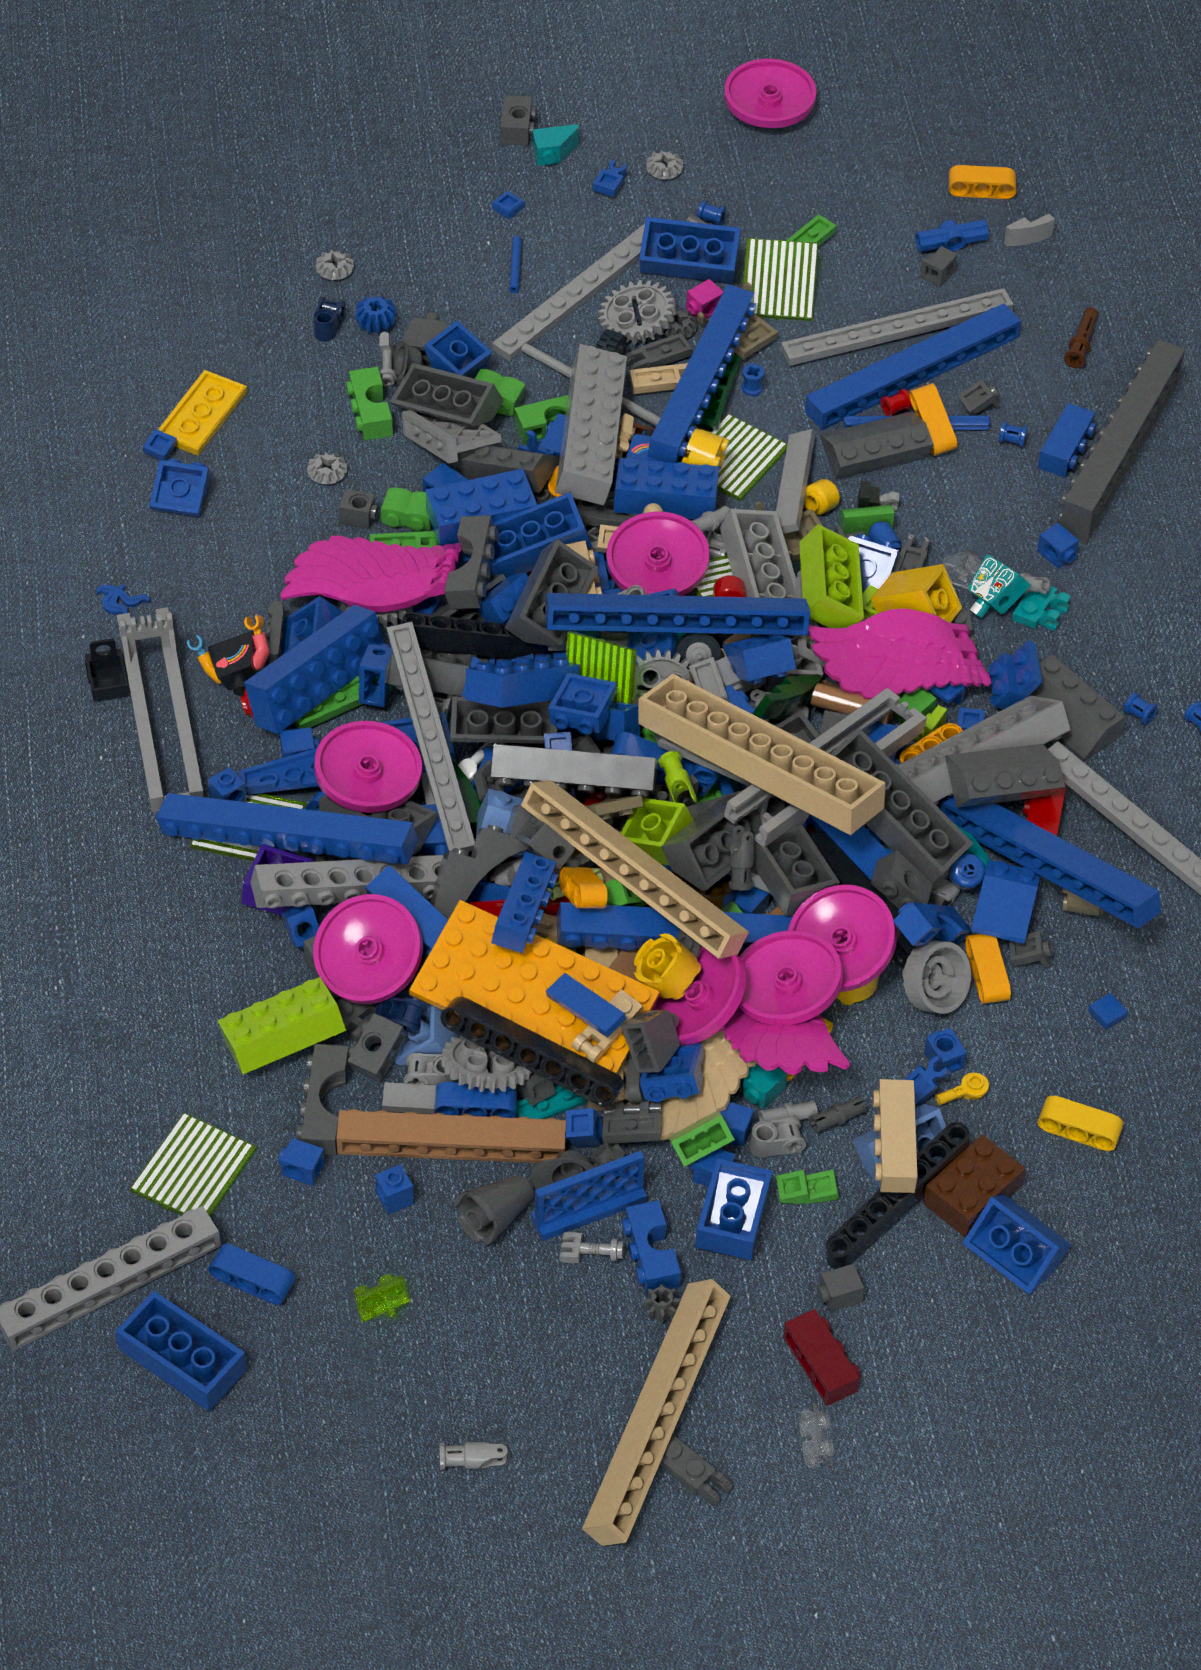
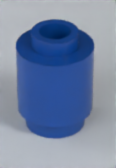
M879 521L870 527L868 537L872 538L871 542L881 545V542L885 541L896 545L895 549L901 552V541L889 522Z

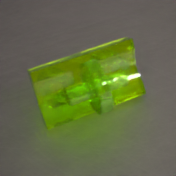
M389 1273L382 1276L378 1281L379 1285L369 1289L368 1286L362 1285L354 1289V1299L359 1318L362 1322L383 1313L391 1319L395 1317L394 1308L410 1302L405 1287L406 1282L402 1275L394 1277Z

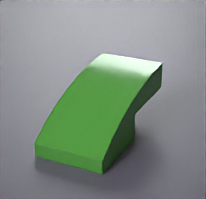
M834 1169L805 1175L804 1170L776 1176L781 1203L808 1204L840 1199Z

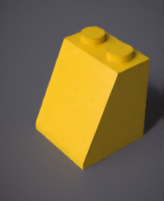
M944 564L892 572L871 598L873 607L878 613L904 608L939 616L949 623L952 622L962 609Z

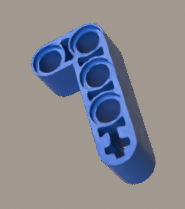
M620 732L616 734L611 754L652 757L658 761L661 755L669 751L659 747L657 743L632 733ZM682 757L681 764L683 769L688 772L689 776L693 775L699 781L697 797L705 795L716 782L718 772ZM658 762L657 782L667 786L664 768L660 767Z

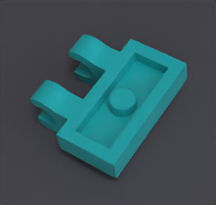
M1050 586L1049 591H1046V594L1028 592L1013 612L1012 620L1034 629L1040 624L1049 630L1055 631L1059 625L1057 619L1060 613L1066 614L1070 608V605L1067 603L1071 596L1064 592L1057 594V588Z

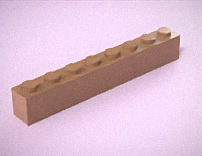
M356 1109L348 1111L339 1110L336 1138L337 1154L540 1163L544 1160L555 1159L562 1152H565L566 1120L555 1118L530 1119L528 1117L503 1118L496 1115L481 1117L469 1114L458 1116L442 1113H391L383 1110L376 1112L359 1111Z

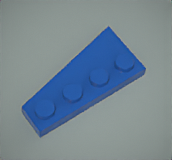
M317 748L239 770V777L245 783L246 795L319 786L314 772Z

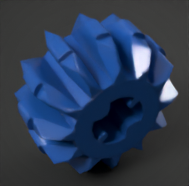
M375 295L372 298L364 297L363 301L358 302L355 312L360 330L366 329L368 334L373 331L377 334L380 331L388 332L389 328L394 327L395 317L397 316L392 300H386L384 295L379 298Z

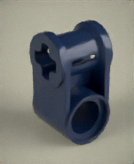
M322 296L319 298L313 317L314 336L320 341L334 339L340 322L344 318L346 307L344 300L336 302L326 300Z
M391 997L378 1003L375 1014L403 1026L407 1032L417 1034L419 1031L417 1026L423 1012L427 1011L428 1007L414 999Z

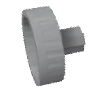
M930 940L923 947L916 946L910 956H908L902 971L905 993L914 1007L921 1011L943 1014L957 1009L966 998L971 983V968L965 952L958 945L944 941Z

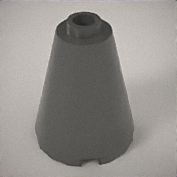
M516 1175L465 1191L457 1196L454 1202V1209L459 1208L460 1216L457 1217V1220L465 1234L476 1243L480 1240L485 1242L483 1245H488L495 1241L533 1199L534 1188L531 1181L521 1175Z

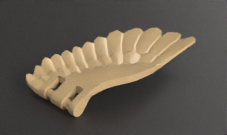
M718 1031L709 1038L698 1042L702 1043L705 1052L701 1065L703 1081L699 1094H694L685 1099L670 1097L660 1102L648 1100L650 1103H661L660 1140L668 1139L674 1133L717 1110L719 1112L726 1110L730 1102V1094H735L739 1089L740 1079L746 1078L749 1074V1067H754L757 1064L756 1060L745 1063L739 1057L740 1049L732 1050L730 1040L724 1038V1031Z

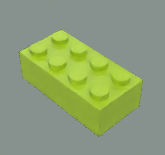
M817 524L799 542L803 599L807 600L810 609V620L816 621L828 628H847L859 623L864 618L859 544Z
M321 977L308 980L300 986L282 991L274 997L256 1002L248 1008L230 1013L226 1017L217 1020L226 1046L242 1074H246L346 1031L338 1005Z

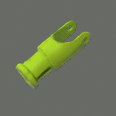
M669 751L661 755L658 762L660 767L664 768L666 774L665 782L672 801L678 803V795L683 791L689 790L692 799L697 803L688 772L683 769L681 764V753Z

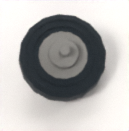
M686 633L675 646V654L677 652L680 653L679 661L681 662L685 658L689 660L686 668L714 657L715 661L721 659L720 645L714 636L709 633Z

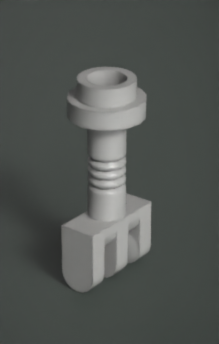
M382 332L379 336V346L382 351V369L379 372L383 386L389 387L397 380V373L392 369L395 348L389 334Z
M563 1233V1242L560 1249L562 1252L559 1255V1261L580 1263L581 1254L610 1255L611 1261L616 1262L618 1259H624L625 1243L617 1238H612L611 1244L584 1243L582 1233Z

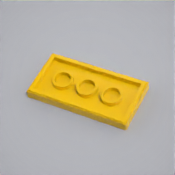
M204 370L158 430L176 437L177 445L175 447L199 456L246 395L247 386Z

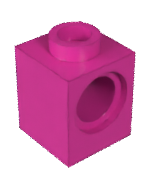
M710 279L687 291V311H691V314L697 319L698 313L701 312L704 314L705 319H708L712 316L723 291Z

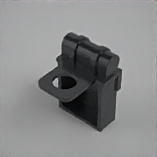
M114 639L91 642L89 644L90 653L85 654V666L93 701L128 696L127 673L124 654H122L121 648L116 649ZM101 645H107L111 648L106 651L96 652L97 647Z

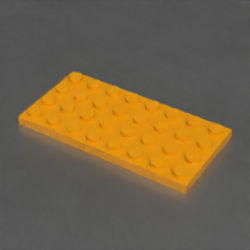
M459 900L409 989V995L441 1010H444L456 997L468 998L587 1058V1054L583 1051L578 1052L571 1045L574 1039L588 1027V1024L548 998L546 990L564 973L568 974L607 1002H610L622 989L643 1005V1009L639 1014L652 1010L660 991L536 934L533 943H527L523 953L492 944L491 940L498 917L462 900ZM624 1033L615 1040L596 1062L617 1074L630 1052ZM594 1039L589 1041L594 1046L598 1044Z

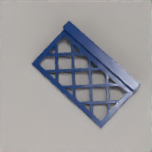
M642 1151L536 1189L535 1211L531 1212V1220L541 1240L545 1241L564 1232H569L622 1212L628 1206L647 1202V1194L643 1189L645 1157ZM617 1176H620L616 1181L612 1182ZM564 1196H567L563 1201L559 1202Z

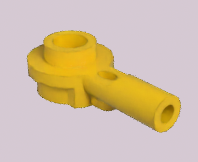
M968 1073L963 1077L960 1086L935 1095L938 1105H942L962 1097L967 1100L980 1099L987 1093L989 1082L980 1073Z

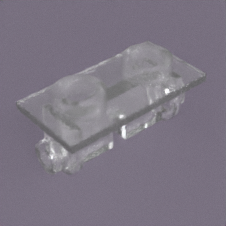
M815 1402L813 1403L814 1412L812 1410H803L798 1418L801 1438L807 1439L812 1437V1440L802 1442L803 1460L808 1468H817L819 1463L825 1462L830 1469L832 1468L831 1456H834V1447L831 1439L828 1438L831 1422L827 1412H823Z

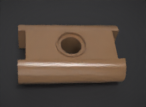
M822 680L821 684L817 683L814 688L811 705L850 715L871 699H864L860 694L847 693L841 690L839 684ZM890 711L877 722L885 725L888 722H892L895 711Z

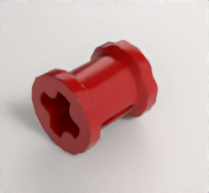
M905 389L899 390L898 394L891 397L884 396L880 400L882 411L886 416H894L895 413L904 409L906 411L912 409L909 393Z

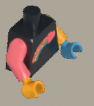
M255 615V626L251 617H246L244 620L245 626L253 631L208 646L207 652L204 649L206 642L203 637L196 635L200 642L196 648L191 640H187L189 649L197 651L199 654L197 658L205 673L217 684H223L227 690H233V693L238 696L244 695V690L246 689L244 682L264 668L270 655L265 632L261 631V628L264 626V619L260 615Z

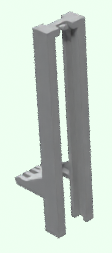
M168 607L155 609L156 621H152L151 615H146L147 620L144 619V616H140V623L136 624L135 617L130 618V613L117 615L151 812L159 811L166 796H163L135 640L160 636L189 792L179 794L204 797L178 663L172 613L169 612Z
M886 688L809 744L831 754L858 727L864 731L893 710L907 721L875 743L889 757L923 732L927 717L914 707L910 711L907 710L908 703L902 702L899 704L900 697ZM751 784L727 802L724 817L735 824L756 809L763 825L760 826V833L755 836L754 840L761 846L766 847L790 828L801 824L804 825L810 814L791 804L774 817L766 812L769 798L774 795Z

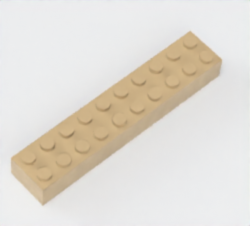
M671 674L639 698L638 724L849 835L853 834L884 809L885 782L675 674Z

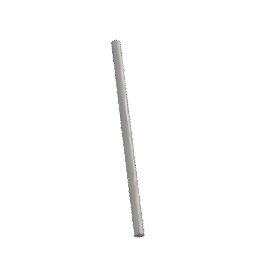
M527 343L522 346L521 351L571 378V367ZM622 396V408L657 426L661 417Z

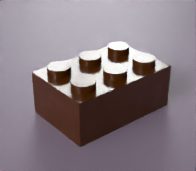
M982 1134L926 1185L923 1204L966 1238L991 1196L1005 1194L1010 1198L1022 1187L1026 1168Z

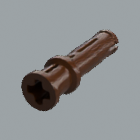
M1088 307L1084 310L1076 336L1071 338L1069 342L1070 349L1064 356V361L1069 367L1081 368L1085 364V354L1089 352L1091 347L1089 339L1099 316V312L1093 307Z

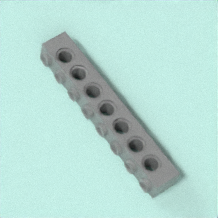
M443 855L411 857L408 865L374 860L366 861L363 859L255 865L250 883L257 908L329 905L342 903L352 897L367 894L366 886L390 865L424 898L431 899Z
M203 1206L195 1210H188L181 1217L171 1222L162 1223L155 1230L145 1235L136 1236L129 1243L119 1248L110 1249L103 1256L93 1261L84 1262L77 1269L65 1275H58L51 1282L39 1288H32L25 1295L13 1301L4 1302L0 1305V1331L13 1352L220 1247L219 1231ZM183 1235H189L187 1238H180ZM158 1248H164V1249L161 1250V1251H154L155 1249H158ZM132 1261H138V1262L135 1263V1264H128L129 1262H132ZM106 1274H112L110 1277H102ZM80 1287H85L84 1290L76 1291ZM55 1300L59 1301L56 1304H49L50 1302ZM26 1314H33L30 1317H23Z

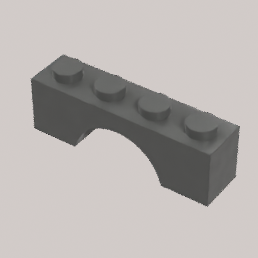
M491 515L461 517L457 536L462 552L471 555V558L461 568L448 573L444 592L450 609L480 608L482 597L486 596V579L490 578L491 573L490 560L494 559V542L498 541L499 536L498 527L494 526Z
M315 1044L313 1055H308L307 1071H311L310 1078H305L304 1095H307L306 1102H301L300 1118H304L303 1125H298L297 1140L324 1149V1155L336 1156L338 1116L328 1112L321 1103L330 1091L346 1085L349 1063L347 1062L348 1046Z

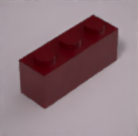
M816 1309L784 1323L783 1339L826 1406L858 1391L861 1376L857 1366L849 1362L845 1356L844 1346L839 1340L834 1339L828 1321L824 1317L821 1318Z

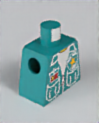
M987 554L968 587V590L978 598L970 608V611L980 619L984 617L990 607L1003 614L1026 592L1031 584L1020 574Z

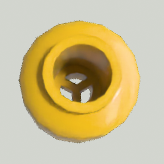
M820 479L807 486L804 499L805 508L807 510L813 509L816 515H822L837 507L840 495L836 485L827 479Z

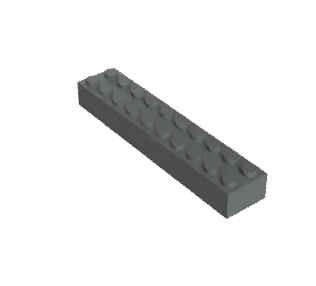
M1159 339L1153 348H1148L1144 364H1139L1135 374L1136 378L1130 379L1126 395L1122 394L1118 401L1117 411L1113 410L1111 412L1108 426L1102 427L1098 437L1099 442L1093 443L1089 452V459L1083 460L1079 476L1075 475L1073 477L1069 493L1065 492L1060 502V506L1063 509L1058 516L1057 523L1074 535L1079 542L1087 545L1179 384L1185 354L1184 348Z

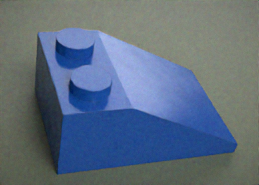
M988 860L971 932L1024 944L1040 875L1026 867L1022 868L1002 861Z
M717 1158L697 1226L695 1248L752 1260L773 1171Z

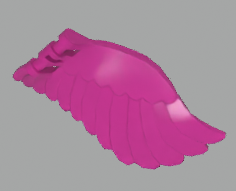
M330 536L328 541L323 540L310 544L308 551L301 553L294 560L295 569L285 576L284 583L287 586L283 589L280 596L282 600L300 596L323 595L342 601L350 606L357 605L375 612H388L417 605L426 598L445 594L448 573L456 570V563L459 560L462 549L460 543L454 545L446 544L444 546L436 545L431 548L421 546L417 549L408 545L405 547L398 544L389 546L381 541L370 542L361 537L350 539L344 536Z
M903 608L881 612L847 628H823L809 625L808 635L816 642V644L812 645L813 653L822 661L827 662L824 666V672L831 679L840 682L841 690L850 694H860L864 699H872L886 688L896 695H900L903 691L909 694L921 687L928 690L934 685L938 688L945 687L948 683L952 686L960 684L971 686L974 684L978 687L983 684L989 687L991 685L990 676L984 669L982 661L977 658L978 651L974 641L969 638L970 631L965 624L949 623L939 616Z
M738 1006L730 1020L719 1030L724 1031V1038L726 1040H730L732 1050L740 1049L739 1057L745 1063L756 1060L758 1065L766 1071L775 1070L777 1067H780L785 1073L795 1075L802 1071L803 1064L810 1071L815 1072L828 1071V1063L842 1069L850 1067V1062L837 1047L828 1032L821 1014L794 1025H768L750 1018Z

